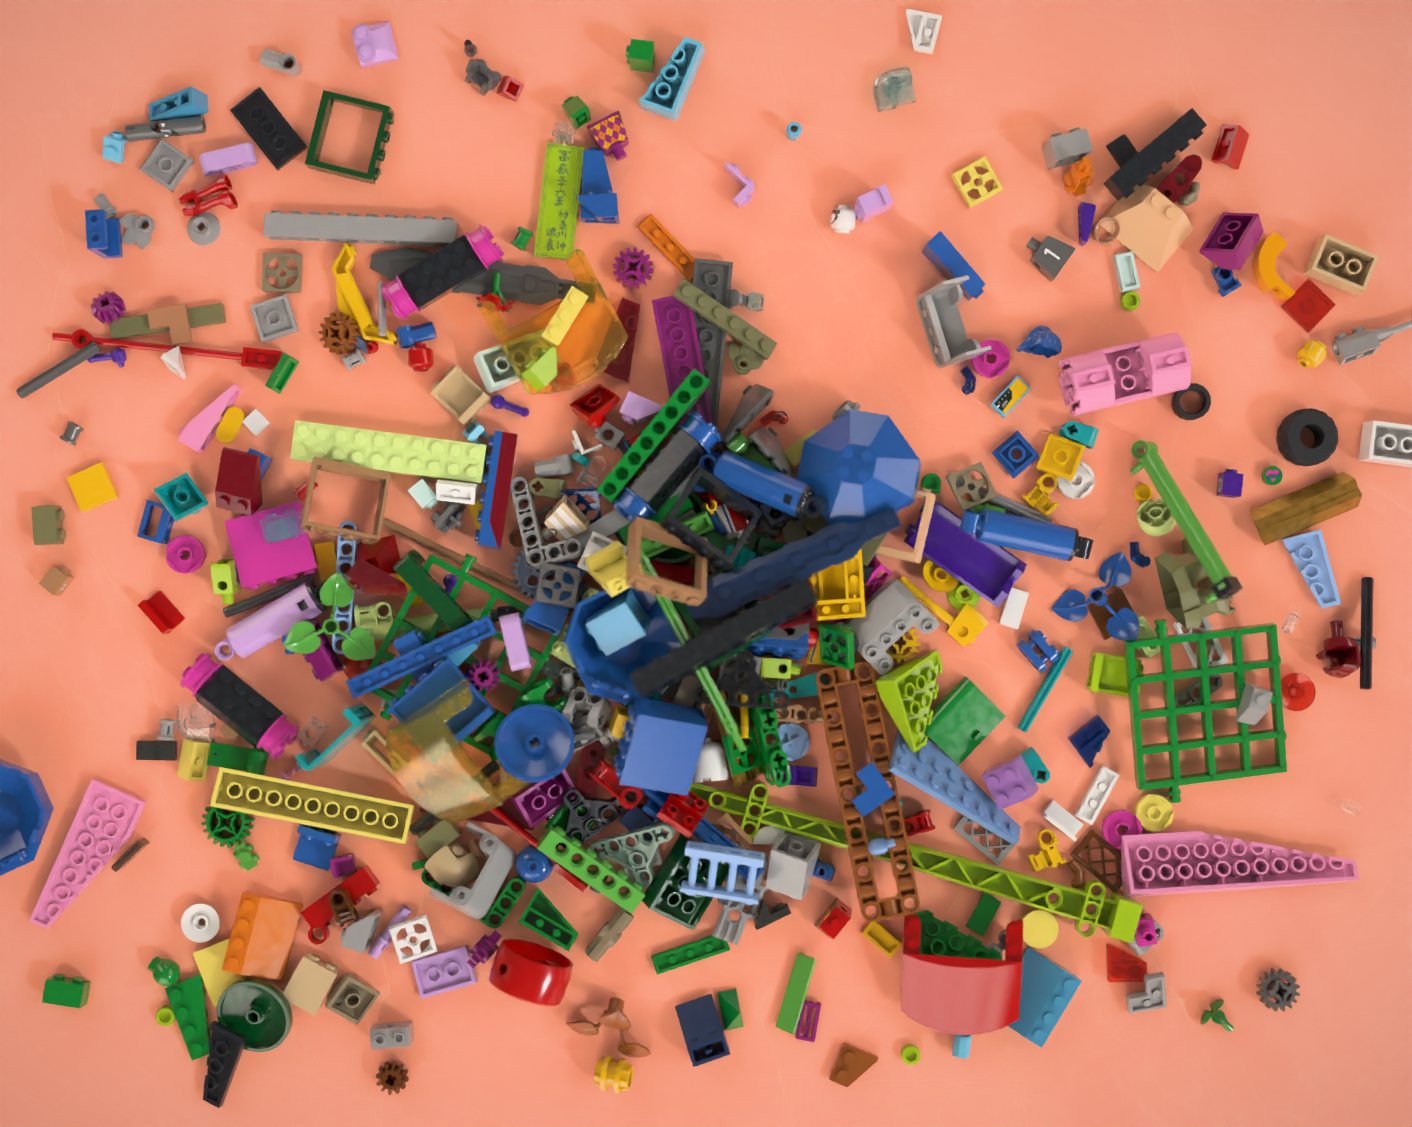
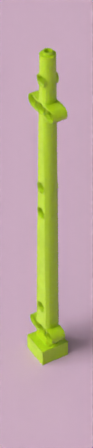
M691 782L689 791L709 803V807L743 817L741 823L743 831L746 824H752L755 830L752 833H746L750 838L756 836L760 823L848 850L843 823L767 803L769 790L763 782H757L752 786L749 797ZM763 787L765 794L757 796L754 793L755 788ZM714 795H721L723 801L720 804H715L712 801ZM752 805H757L760 808V812L753 815L749 812V808ZM857 827L852 828L850 831L851 837H858L860 829ZM866 830L867 838L871 841L885 838V835ZM908 842L913 870L1075 919V930L1083 937H1091L1095 933L1096 927H1101V930L1109 937L1133 943L1143 905L1135 899L1111 893L1110 898L1105 897L1106 888L1097 880H1089L1086 882L1084 890ZM889 848L884 854L873 855L870 853L871 857L890 863ZM899 859L896 865L905 867L906 860ZM1099 885L1098 893L1092 894V887ZM1051 893H1056V900L1053 902H1049V895ZM1094 904V910L1087 913V905ZM1083 923L1089 924V928L1086 931H1081Z

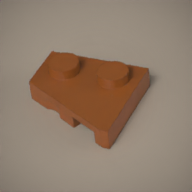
M843 1043L829 1080L849 1087L872 1067L879 1058L852 1045Z

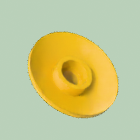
M928 560L925 563L922 574L924 581L931 589L946 593L952 591L958 585V579L934 562Z

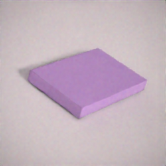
M468 945L411 961L421 999L478 982L474 968L466 963L471 957Z

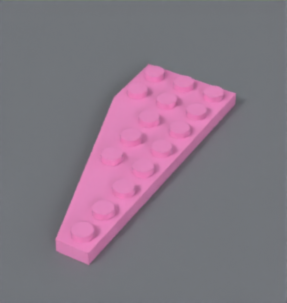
M97 779L91 780L29 922L45 929L51 927L132 837L147 801Z

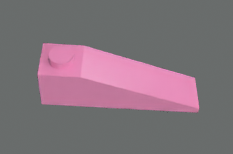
M233 384L180 430L178 441L203 454L214 437L225 412L232 407L242 388Z

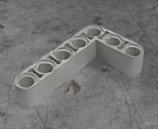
M522 477L514 478L511 481L510 488L527 562L534 569L540 570L541 563L560 565L580 559L584 552V546L577 539L570 538L544 545L534 496L529 489V483ZM524 484V485H525L524 489L521 490V491H518V487H519L520 485ZM529 502L527 508L521 509L523 503ZM533 520L531 526H525L527 521ZM532 538H537L536 543L530 545V540ZM575 545H578V550L574 553H571V548ZM559 550V555L556 558H552L553 552ZM536 556H541L540 561L538 563H534V558Z

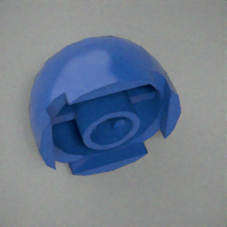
M530 844L519 852L515 865L517 873L523 880L530 883H538L550 876L553 871L554 862Z

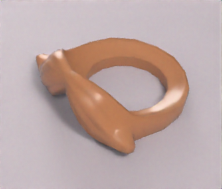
M1104 217L1091 228L1090 232L1093 239L1101 245L1113 247L1112 242L1118 236L1120 227L1115 219ZM1105 221L1113 222L1116 227L1114 234L1100 240L1098 237L1101 224Z

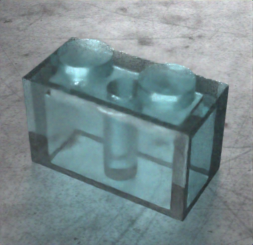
M295 508L284 511L283 515L269 514L265 516V519L260 520L265 543L272 544L307 535L303 528H299L302 512L296 511Z

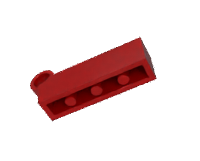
M367 864L301 912V915L311 927L308 931V939L311 943L316 945L322 944L330 935L328 926L331 923L329 920L334 917V913L328 899L336 888L345 887L348 889L355 906L362 902L361 897L367 894V896H370L378 890L376 886L380 881ZM335 894L336 900L340 902L344 900L341 894ZM315 928L323 930V939L315 938L313 934Z

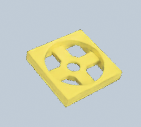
M985 156L951 175L969 209L1003 191L1002 185ZM974 167L984 168L988 172L983 175L978 174ZM967 171L971 178L970 182L962 185L961 177ZM975 179L981 180V184L979 186H976L974 184ZM993 179L992 191L988 193L984 186L985 182ZM975 189L981 197L978 199L971 198L967 192Z

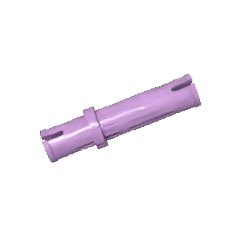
M403 904L385 930L378 934L377 940L367 951L370 956L378 959L382 951L392 943L389 926L406 921L413 912L408 906Z

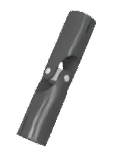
M203 116L128 124L125 126V133L129 142L206 133V122ZM158 128L161 129L160 133L156 132Z

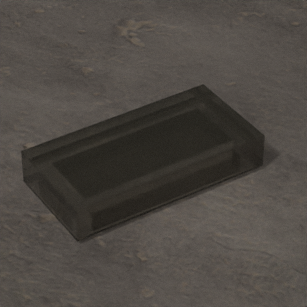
M146 838L138 840L111 868L114 872L122 870L150 842Z

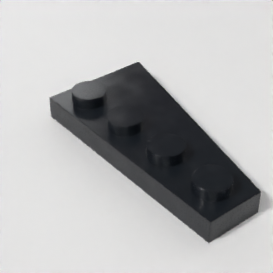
M213 1021L210 1027L212 1035L208 1045L210 1053L206 1063L208 1072L205 1076L203 1100L220 1108L224 1104L248 1037L217 1021Z

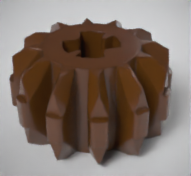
M396 1060L392 1062V1065L387 1061L385 1062V1067H379L380 1073L376 1074V1078L379 1081L376 1084L377 1086H383L381 1092L387 1089L388 1095H391L393 1090L396 1094H399L400 1089L406 1088L405 1083L409 1081V1077L405 1076L408 1073V1069L402 1070L403 1063L397 1066ZM390 1074L392 1075V1077L393 1075L396 1077L394 1081L393 1078H389Z

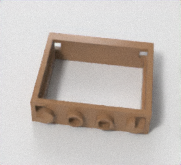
M314 456L311 462L299 528H303L308 533H316L318 531L323 532V535L328 537L338 535L343 536L344 540L355 541V539L362 540L364 544L374 545V543L380 540L391 473ZM317 470L381 483L372 534L308 521Z
M636 517L628 527L625 586L698 607L707 597V558L701 557L690 546L684 545L676 536L667 533L668 531L661 527L659 523ZM641 537L694 553V588L641 573Z

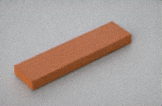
M650 214L637 226L638 229L691 282L693 280L695 259Z

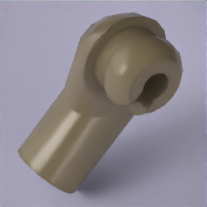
M1191 182L1189 193L1181 195L1178 198V204L1186 207L1195 203L1198 199L1201 184Z

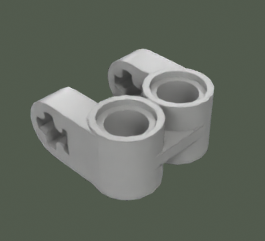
M577 687L570 693L562 715L568 720L570 725H575L581 713L590 711L587 719L588 727L601 729L611 709V703L607 698L587 692L584 687Z

